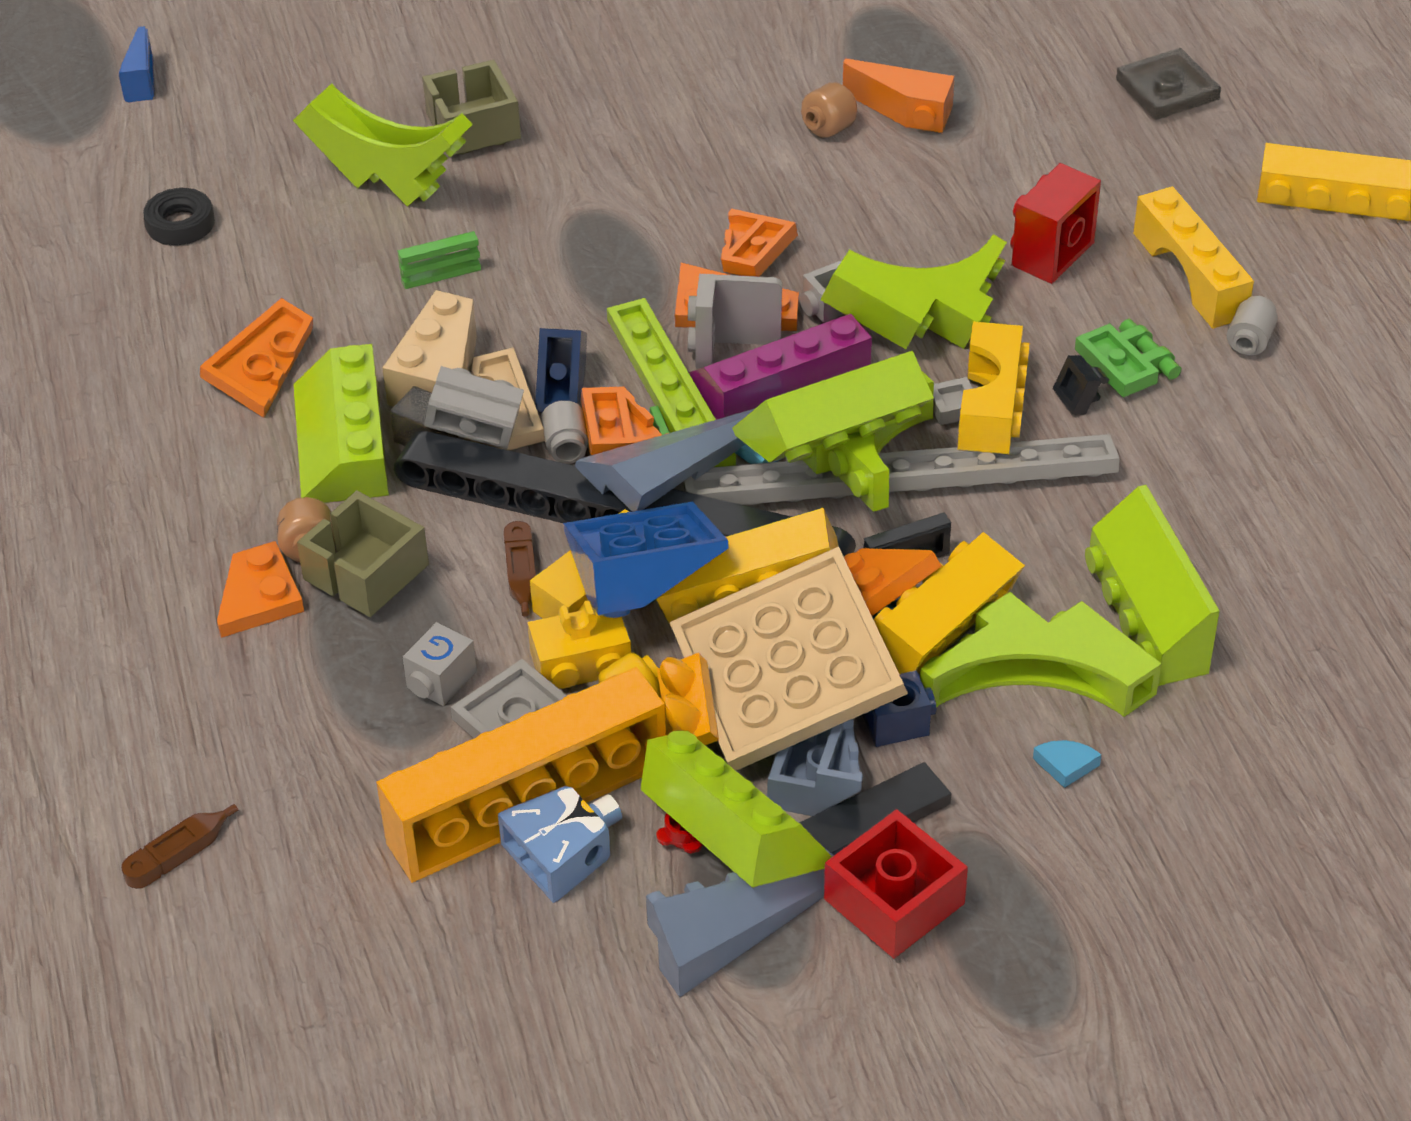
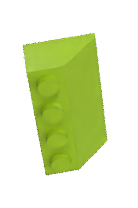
M372 344L330 348L293 384L301 498H314L323 503L345 501L355 491H359L370 498L389 496Z
M912 350L767 399L732 427L737 438L769 463L785 457L788 463H793L813 453L811 448L823 444L825 450H830L850 440L848 435L860 432L861 437H867L886 428L885 422L896 419L898 425L914 420L922 415L920 408L934 397Z
M1147 485L1138 486L1092 527L1090 547L1085 549V560L1089 571L1092 574L1096 573L1102 583L1105 601L1108 605H1114L1119 615L1123 634L1131 637L1133 642L1161 663L1158 686L1209 674L1220 611Z
M673 731L666 736L647 740L640 790L752 888L825 869V862L833 856L800 823L786 813L781 806L769 799L752 782L745 779L728 765L723 758L716 755L699 741L695 735L689 731Z

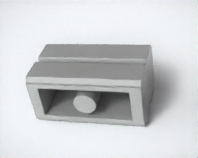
M441 366L429 400L424 426L507 450L524 390L516 388L504 380L492 381L474 376L463 368L450 369Z

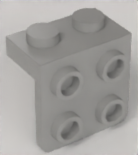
M699 274L697 296H689L688 321H695V327H689L688 352H695V369L713 364L715 343L768 344L781 339L782 281L775 277Z

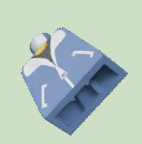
M567 786L498 813L501 845L552 903L560 900L608 860L610 856L608 827L622 819L620 807L611 795L606 794L588 805L572 787Z

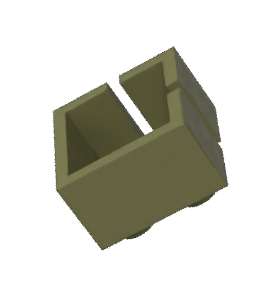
M494 59L462 67L465 103L460 104L458 78L455 69L422 77L426 114L433 126L446 123L461 113L473 124L462 135L467 142L453 155L465 154L472 150L492 145H501L521 138L518 100Z
M355 491L330 513L331 522L323 519L297 541L303 579L332 596L339 592L340 601L369 617L373 616L429 565L425 528L359 491Z

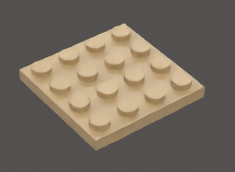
M839 547L670 622L684 658L699 652L707 660L719 737L718 742L727 764L734 770H739L908 694Z

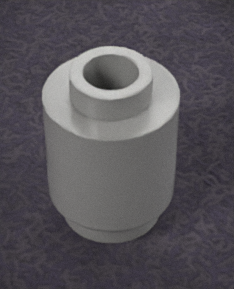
M1252 296L1239 305L1227 331V341L1235 351L1244 355H1257L1265 350L1278 320L1276 307L1273 302L1263 296Z
M558 401L547 406L541 416L546 449L557 462L565 464L574 463L585 455L589 444L583 410L577 403L572 401Z

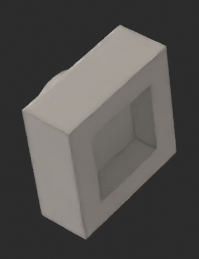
M967 377L934 384L933 412L940 425L960 420L963 390L973 389Z

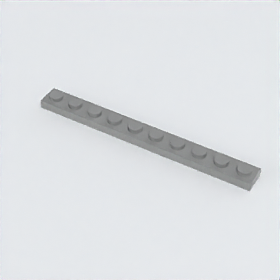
M1110 434L1011 442L1009 454L957 450V447L878 454L883 463L890 469L889 492L927 491L932 488L955 486L966 488L991 483L1012 484L1017 481L1056 480L1061 477L1084 475L1095 477L1102 474L1119 473L1120 459ZM803 460L793 463L785 461L714 467L696 480L690 476L683 481L684 492L746 506L780 501L799 502L803 499L827 497L837 499L854 495L851 489L839 477H836L832 471L815 474Z

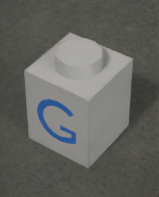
M437 622L403 656L407 688L418 697L428 698L442 706L477 672L473 640Z

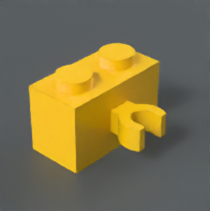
M590 600L584 601V610L568 613L565 605L559 608L558 616L527 622L530 654L535 669L558 689L597 681L602 670L626 654L631 653V642L622 617L609 618L604 615H598Z

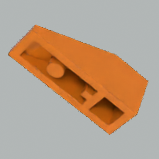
M845 58L843 62V86L853 93L856 101L905 127L943 133L953 107L955 76Z

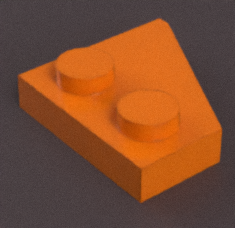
M731 209L728 213L729 229L725 230V246L722 248L721 254L723 272L740 276L760 277L798 236L796 222Z
M624 386L582 388L581 404L591 455L662 435L653 426L654 417L644 407L639 406L635 402V397Z
M276 541L232 555L217 618L221 638L305 612L302 597Z

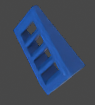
M145 26L137 28L120 67L119 80L123 98L126 102L153 100L154 97L153 52L148 29Z

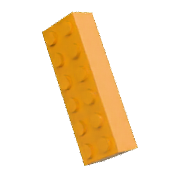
M634 667L621 674L610 676L603 682L578 693L569 694L562 700L535 712L526 713L519 719L499 728L483 732L476 738L456 747L438 752L433 757L404 770L393 772L388 777L376 781L387 846L410 882L413 883L501 843L498 813L564 786L572 787L588 803L642 778L647 740L666 736L665 703L639 669Z

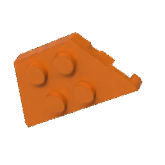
M861 548L855 553L844 556L871 616L941 567L935 553L931 550Z

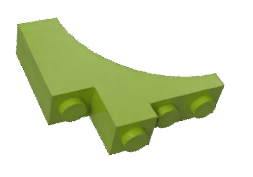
M332 83L293 120L357 189L368 179L374 184L381 179L407 207L418 197L425 202L440 187L436 180L447 170L442 165L448 159L444 152L450 158L467 142L462 135L473 125L463 113L446 123L435 126L418 127L398 124L360 107L340 92Z
M993 234L988 242L970 257L949 265L931 268H913L886 264L849 249L831 277L820 300L845 315L852 314L859 323L904 349H907L914 336L922 339L927 329L964 349L971 338L973 322L989 323L992 318L985 314L993 298L986 295L992 284L985 281V279L988 278L994 282L1006 261L999 257L1007 242Z
M922 371L934 397V381ZM933 399L920 408L922 415L914 420L901 425L897 424L896 419L885 422L886 428L867 437H861L860 432L848 435L850 439L848 442L830 450H825L823 444L811 448L813 453L801 459V461L803 460L815 474L832 471L836 477H839L851 489L854 496L859 497L873 512L889 508L890 469L883 463L878 454L892 438L902 431L925 420L933 419Z
M1009 592L995 602L985 604L976 613L974 634L964 636L956 646L944 654L929 659L920 670V680L924 688H931L935 697L936 707L958 696L981 689L1009 685H1034L1052 687L1086 696L1106 705L1125 717L1157 695L1161 663L1083 601H1080L1067 611L1058 612L1048 623Z

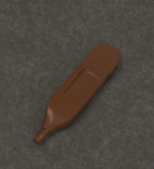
M513 521L504 528L510 596L520 604L522 616L527 617L530 614L529 604L532 600L530 580L536 576L531 528L526 522Z
M232 804L225 810L215 813L193 814L146 844L143 849L140 848L129 855L122 863V873L126 884L135 889L144 888L161 878L162 874H167L211 845L216 840L225 820L238 811L237 806Z

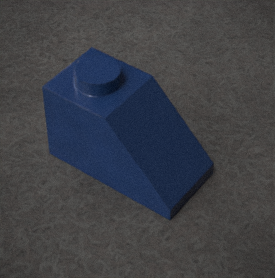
M539 329L535 401L537 412L543 413L547 406L558 401H572L580 405L586 368V332L568 329Z

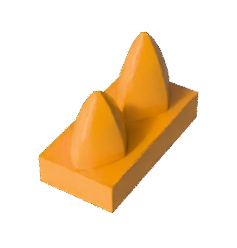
M699 652L681 660L674 657H666L662 661L660 668H657L661 700L665 703L666 735L673 731H689L704 745L718 741L719 737L707 660Z

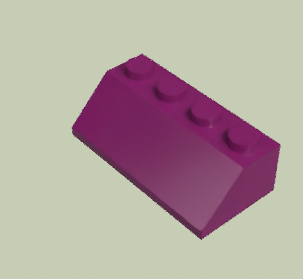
M848 314L688 373L717 420L755 409L767 399L871 365L872 337L852 314Z

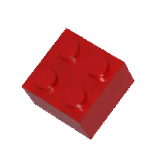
M1059 163L1047 175L1041 176L1037 184L1026 195H1021L1013 208L1015 226L1010 241V247L1013 248L1011 266L1053 284L1095 242L1101 180Z
M896 809L825 862L824 900L895 959L965 904L968 867Z

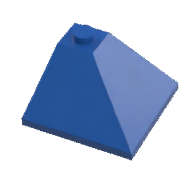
M694 502L563 523L564 532L587 599L591 601L598 615H604L609 618L623 617L628 615L631 609L645 607L729 548L728 539Z

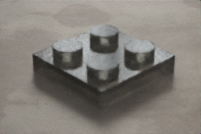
M1182 48L1117 67L1116 80L1155 120L1220 100L1221 86Z

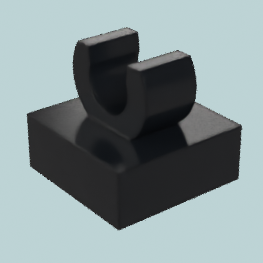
M1068 355L1052 389L1072 415H1086L1091 403L1099 401L1101 398L1097 392L1100 384H1106L1110 379L1101 368H1091L1082 355Z

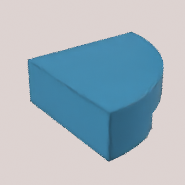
M1059 740L1046 742L1034 747L1033 759L1065 788L1099 767L1101 754L1082 743Z

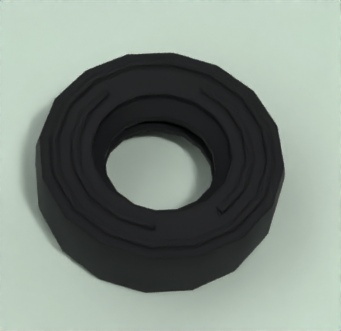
M181 187L160 192L148 200L143 209L147 233L153 240L165 245L178 246L198 241L211 231L215 222L211 200L205 193L192 188ZM177 212H190L193 214L189 218L180 221L165 219L167 216Z

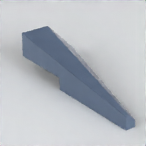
M754 409L584 457L576 461L575 467L602 494L611 490L632 512L643 510L690 476L694 480L698 479L746 445L735 436L732 427Z
M848 720L777 752L768 777L767 797L781 806L784 811L814 816L860 792L863 775L860 772L858 744L855 743L853 731L854 720Z
M825 869L753 888L735 872L727 874L725 881L717 885L704 887L699 881L686 884L685 893L665 897L660 891H656L646 895L647 925L658 939L659 970L677 995L682 997L824 897Z

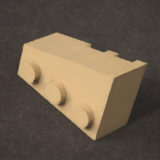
M435 290L382 367L387 405L426 415L429 400L441 366L450 369L463 368L469 372L472 371L477 339L473 299Z

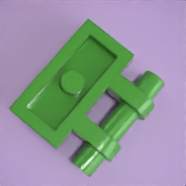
M1131 319L1124 320L1119 327V331L1109 323L1076 337L1075 350L1092 367L1101 368L1110 379L1108 383L1123 398L1157 384L1160 373L1173 380L1180 375L1182 370L1175 362L1174 354L1165 346L1159 347L1152 340L1153 334L1144 325H1137Z

